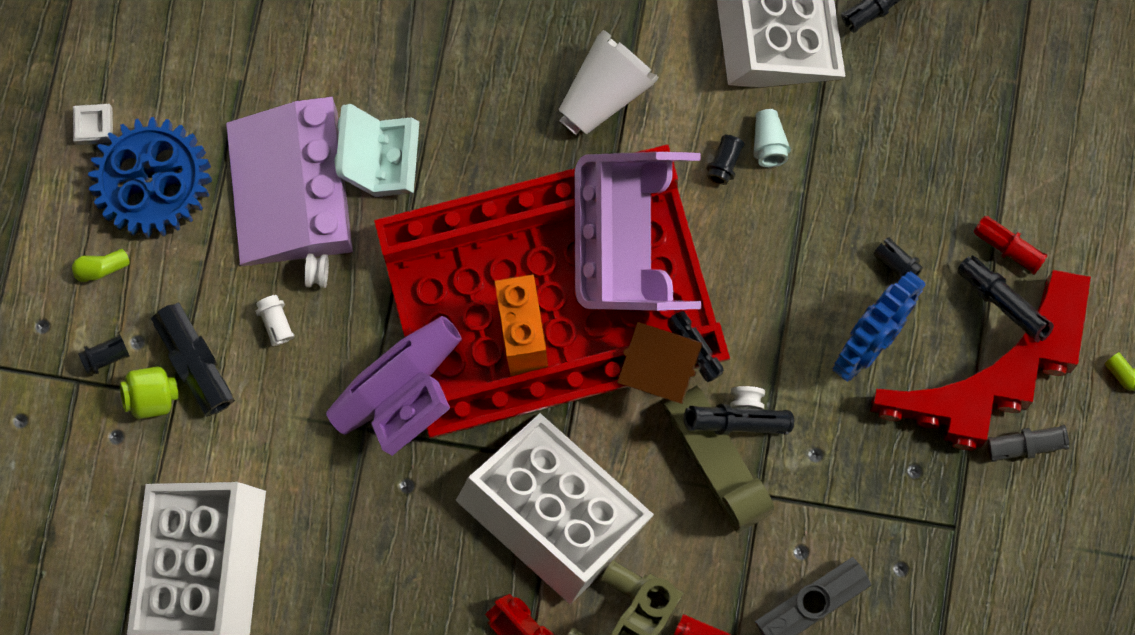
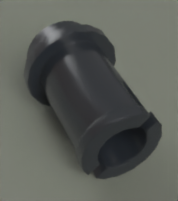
M727 134L721 137V142L713 162L708 163L706 167L708 179L721 185H727L729 180L734 179L735 172L733 170L745 145L741 139Z
M890 237L884 240L885 245L881 243L873 254L898 275V281L907 272L910 273L911 271L918 276L923 269L919 264L920 259L918 257L912 258Z
M120 334L91 348H88L86 345L84 346L85 350L78 353L87 374L93 371L95 374H98V369L125 357H130Z

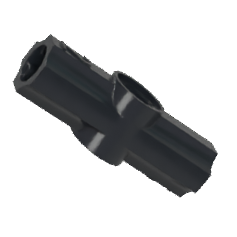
M178 302L158 310L151 317L153 325L170 352L168 357L184 384H188L205 416L218 414L227 409L235 401L232 396L233 394L217 370L216 366L218 363L203 337L198 336L181 304Z

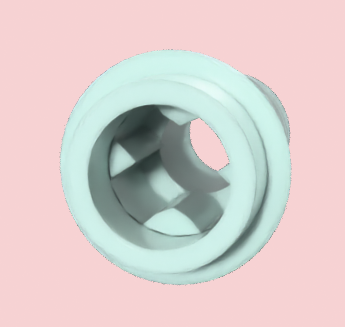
M774 109L761 110L756 114L754 157L758 159L759 165L763 167L781 166L788 161V154L791 149L778 117V112Z

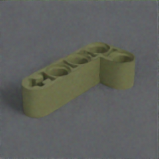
M696 385L687 390L683 404L669 400L663 406L731 526L737 533H740L772 515L774 504L760 479L752 477L728 435H718L714 431H689L685 428L683 417L686 408H689L690 405L711 407L702 390Z

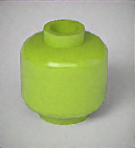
M158 366L130 371L126 375L125 382H120L123 409L125 412L130 411L136 419L168 414L172 407V400L178 399L175 377L168 378L165 370Z

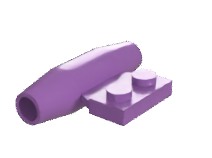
M441 316L401 339L356 376L326 412L331 424L340 433L346 435L374 419L371 423L382 450L393 456L450 409L439 382L432 378L431 375L461 341V336L456 327L447 318Z

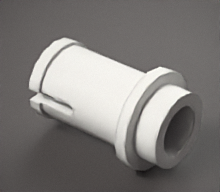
M272 295L256 303L258 307L255 311L256 315L262 317L272 346L286 343L295 337L282 309L285 306L283 300L279 301L277 295Z

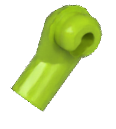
M118 249L105 256L84 255L77 258L72 264L73 276L80 282L98 280L129 266L130 261L123 249Z
M1118 352L1104 364L1123 388L1135 391V368H1132L1122 354Z

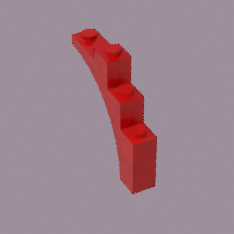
M1053 270L1046 279L1041 302L1037 310L1054 325L1051 334L1044 341L1040 340L1037 343L1025 333L1015 347L992 366L968 379L943 387L914 391L876 389L872 397L870 411L879 413V418L888 421H901L902 417L917 420V425L925 428L937 429L940 428V424L946 425L943 440L953 442L952 446L954 448L973 451L976 449V446L982 447L988 438L993 404L998 405V410L1008 413H1020L1021 409L1027 410L1033 403L1038 367L1043 368L1045 374L1053 376H1065L1066 372L1071 373L1077 367L1091 277Z

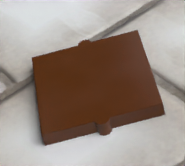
M637 322L630 346L624 350L626 358L617 383L683 404L691 377L696 376L694 368L702 342Z

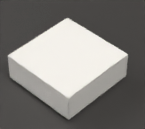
M110 104L73 106V141L76 145L112 143L108 137V133L113 134V108Z

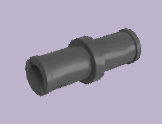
M1065 425L1031 431L1030 428L1021 429V433L987 438L989 455L992 462L1020 456L1031 459L1035 458L1037 453L1069 449V437Z

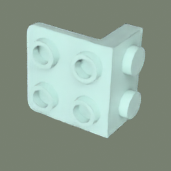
M352 104L343 105L338 120V149L334 160L337 176L375 197L414 193L419 121L412 117L379 121Z

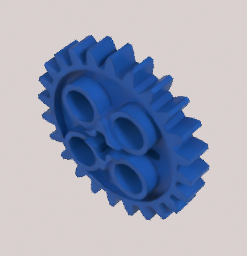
M154 117L150 118L148 127H143L139 119H135L134 130L131 131L124 124H121L122 135L120 137L108 133L112 144L110 146L98 145L103 157L91 158L94 166L99 169L88 172L90 179L97 182L89 187L93 196H99L94 201V204L98 209L106 208L102 215L107 221L115 218L114 225L118 230L123 229L128 224V231L132 236L136 235L140 227L146 238H150L153 228H157L162 236H166V226L169 224L179 231L180 224L178 220L180 218H184L189 222L193 221L189 213L191 208L202 211L203 207L197 198L209 197L207 189L201 186L202 184L212 182L211 176L203 172L211 168L208 159H201L206 154L203 146H195L198 140L193 133L185 137L186 130L181 124L172 131V124L169 119H166L161 127H158ZM161 151H173L172 157L165 162L157 161V156ZM130 158L136 159V164L132 169L127 171L120 170L121 164L125 160ZM179 168L183 169L182 172L175 173ZM154 172L155 174L152 175L153 181L146 183L148 174ZM120 182H126L121 187H118ZM172 184L181 185L180 191L172 197L164 196L165 189ZM133 194H144L143 200L139 204L128 205V200Z
M911 271L910 273L907 272L898 283L891 284L884 291L875 305H869L850 333L852 336L844 345L842 352L839 354L840 357L834 363L833 371L847 382L851 381L861 369H867L883 349L889 348L908 320L906 318L915 307L919 295L923 292L922 289L925 287V282Z

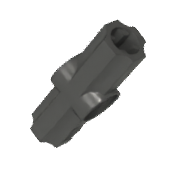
M851 557L812 584L804 586L797 594L756 620L755 624L761 635H798L813 624L822 621L828 614L872 586L861 565ZM808 594L818 595L824 603L823 610L819 613L808 612L803 606V598Z

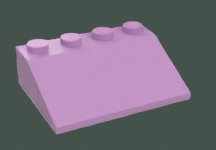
M333 97L295 101L227 122L240 265L248 266L307 258L308 253L314 254V257H319L322 254L335 255L353 252L345 180L337 176L334 163L338 149L339 131L338 112Z

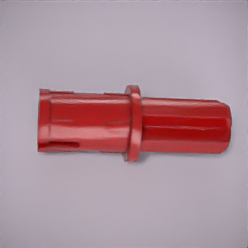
M989 216L982 217L974 229L976 236L1002 252V258L1008 256L1029 270L1033 275L1036 274L1048 256L1020 238L1021 233L1017 231L1014 234Z

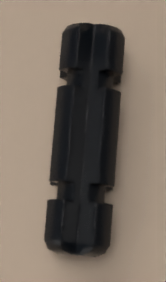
M680 311L672 315L667 320V325L672 333L702 342L695 366L699 365V372L705 381L711 382L721 376L724 371L723 366L716 357H712V350L696 327H691L692 321L684 311Z

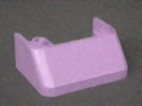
M637 152L589 154L582 156L578 160L575 167V291L578 302L584 308L654 311L701 309V301H673V284L670 276L663 270H651V193H661L669 187L672 180V162L700 161V153Z

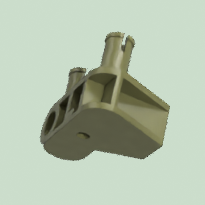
M615 560L611 561L601 578V582L607 583L630 597L629 602L632 603L621 616L611 635H661L684 595V592L675 588L668 580L658 578L651 573L648 576L644 575L642 578L616 563ZM658 591H661L665 594L664 599L668 604L666 607L659 605L657 609H654L650 606L651 600L647 596L650 593L656 594ZM573 627L568 635L584 634Z

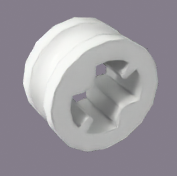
M312 253L307 254L305 264L306 287L318 284L320 288H326L329 269L327 254H322L320 258L314 257Z
M750 386L731 388V395L735 397V400L730 403L732 408L764 410L765 404L761 403L760 400L765 396L764 389Z

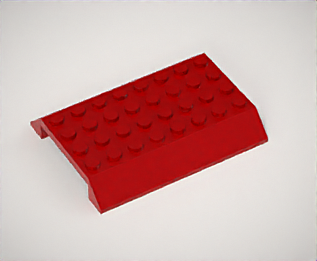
M666 144L639 152H670V148ZM672 162V180L669 187L664 192L651 193V270H663L670 276L673 284V301H701V309L659 311L587 309L578 302L575 291V168L374 220L404 337L441 316L447 318L456 327L461 336V341L431 375L432 378L439 382L450 409L427 427L430 439L629 387L617 382L626 358L624 350L630 346L637 322L672 333L667 325V320L672 315L684 311L692 321L691 327H696L712 350V357H716L719 362L730 360L720 322L716 323L678 191V176L674 162ZM534 275L548 367L510 376L495 281Z

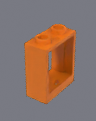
M534 275L495 281L510 376L548 367Z

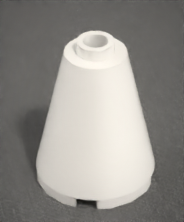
M602 30L597 36L559 108V111L564 115L559 121L575 135L580 130L585 134L591 132L654 85L659 78L651 73V69L620 42L617 44L610 39L611 35L605 30Z

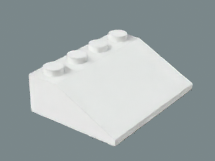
M717 0L728 85L768 87L839 80L845 77L834 0Z
M541 413L468 477L456 499L465 510L570 605L597 579L611 561L618 556L654 515Z
M239 482L146 484L127 635H250L266 495L265 490Z

